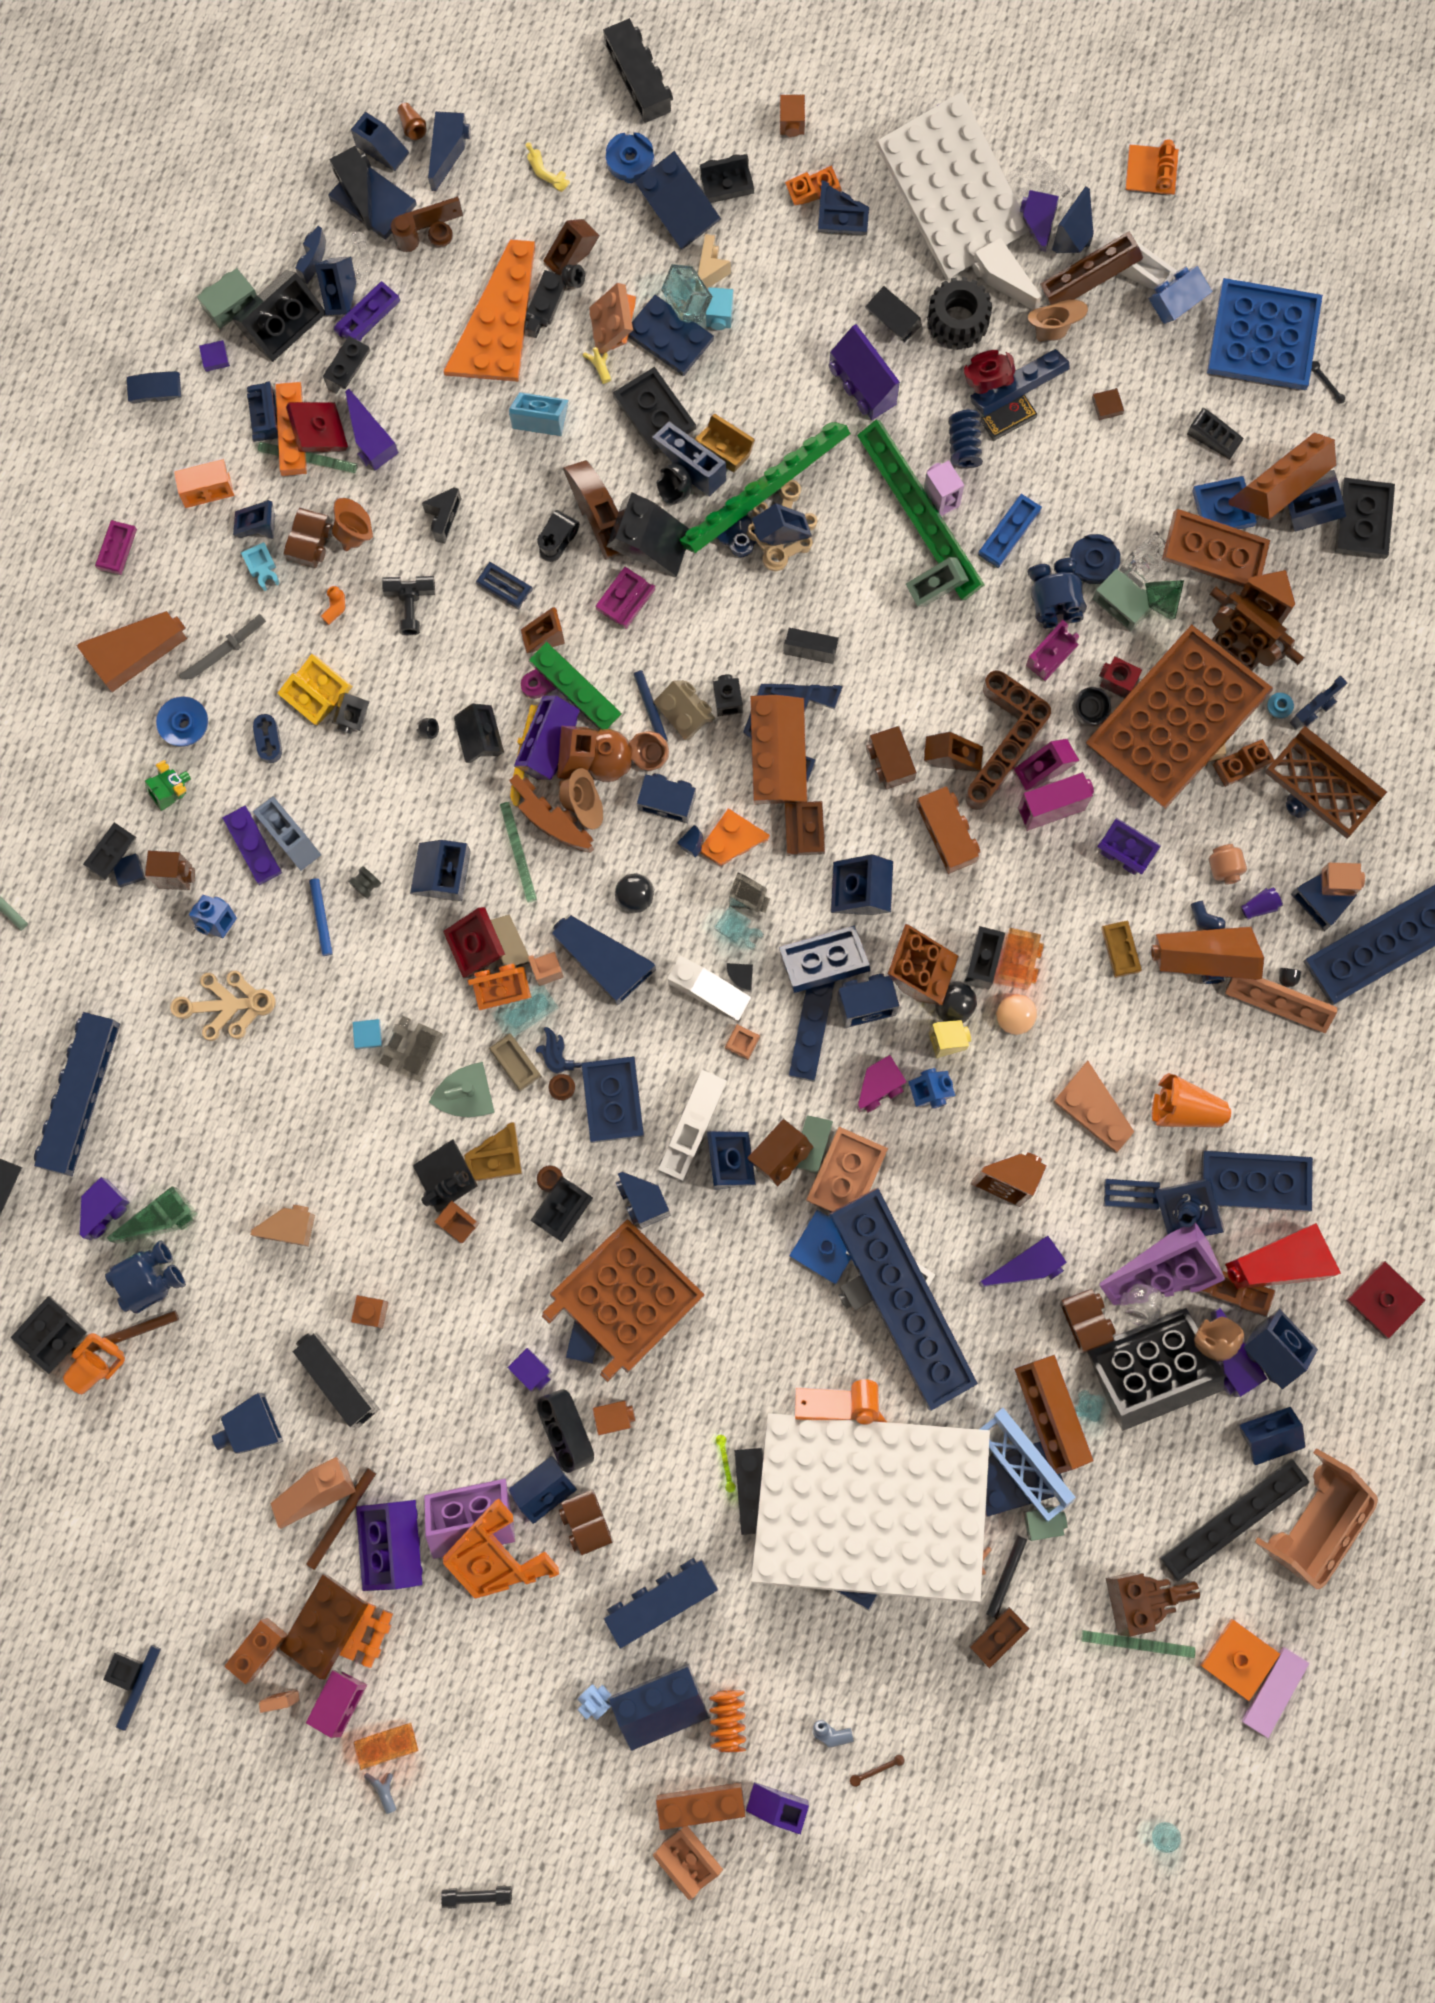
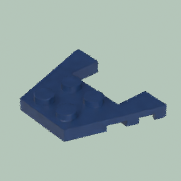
M761 684L757 696L783 695L804 698L805 714L810 701L835 710L843 686ZM750 712L743 733L752 740ZM806 756V777L808 783L816 759Z

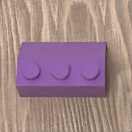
M506 1478L424 1495L425 1537L433 1559L442 1558L498 1498L512 1513ZM514 1522L493 1533L502 1545L515 1542Z

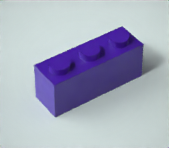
M557 695L542 696L514 767L537 780H551L558 770L561 726H576L580 710Z

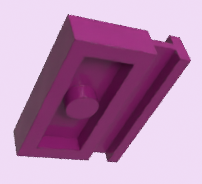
M625 566L596 604V610L627 629L656 590L655 585L649 584L644 578Z

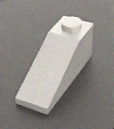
M1001 238L975 252V263L972 267L978 278L982 277L987 285L1032 310L1039 307L1041 295Z
M682 956L678 958L667 978L668 985L739 1021L751 997L710 971Z

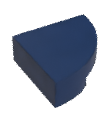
M694 824L677 844L681 849L696 858L702 849L703 834Z

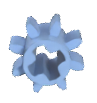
M592 1684L577 1698L582 1704L577 1710L586 1720L591 1715L595 1720H598L611 1707L607 1700L611 1693L603 1685L597 1689Z

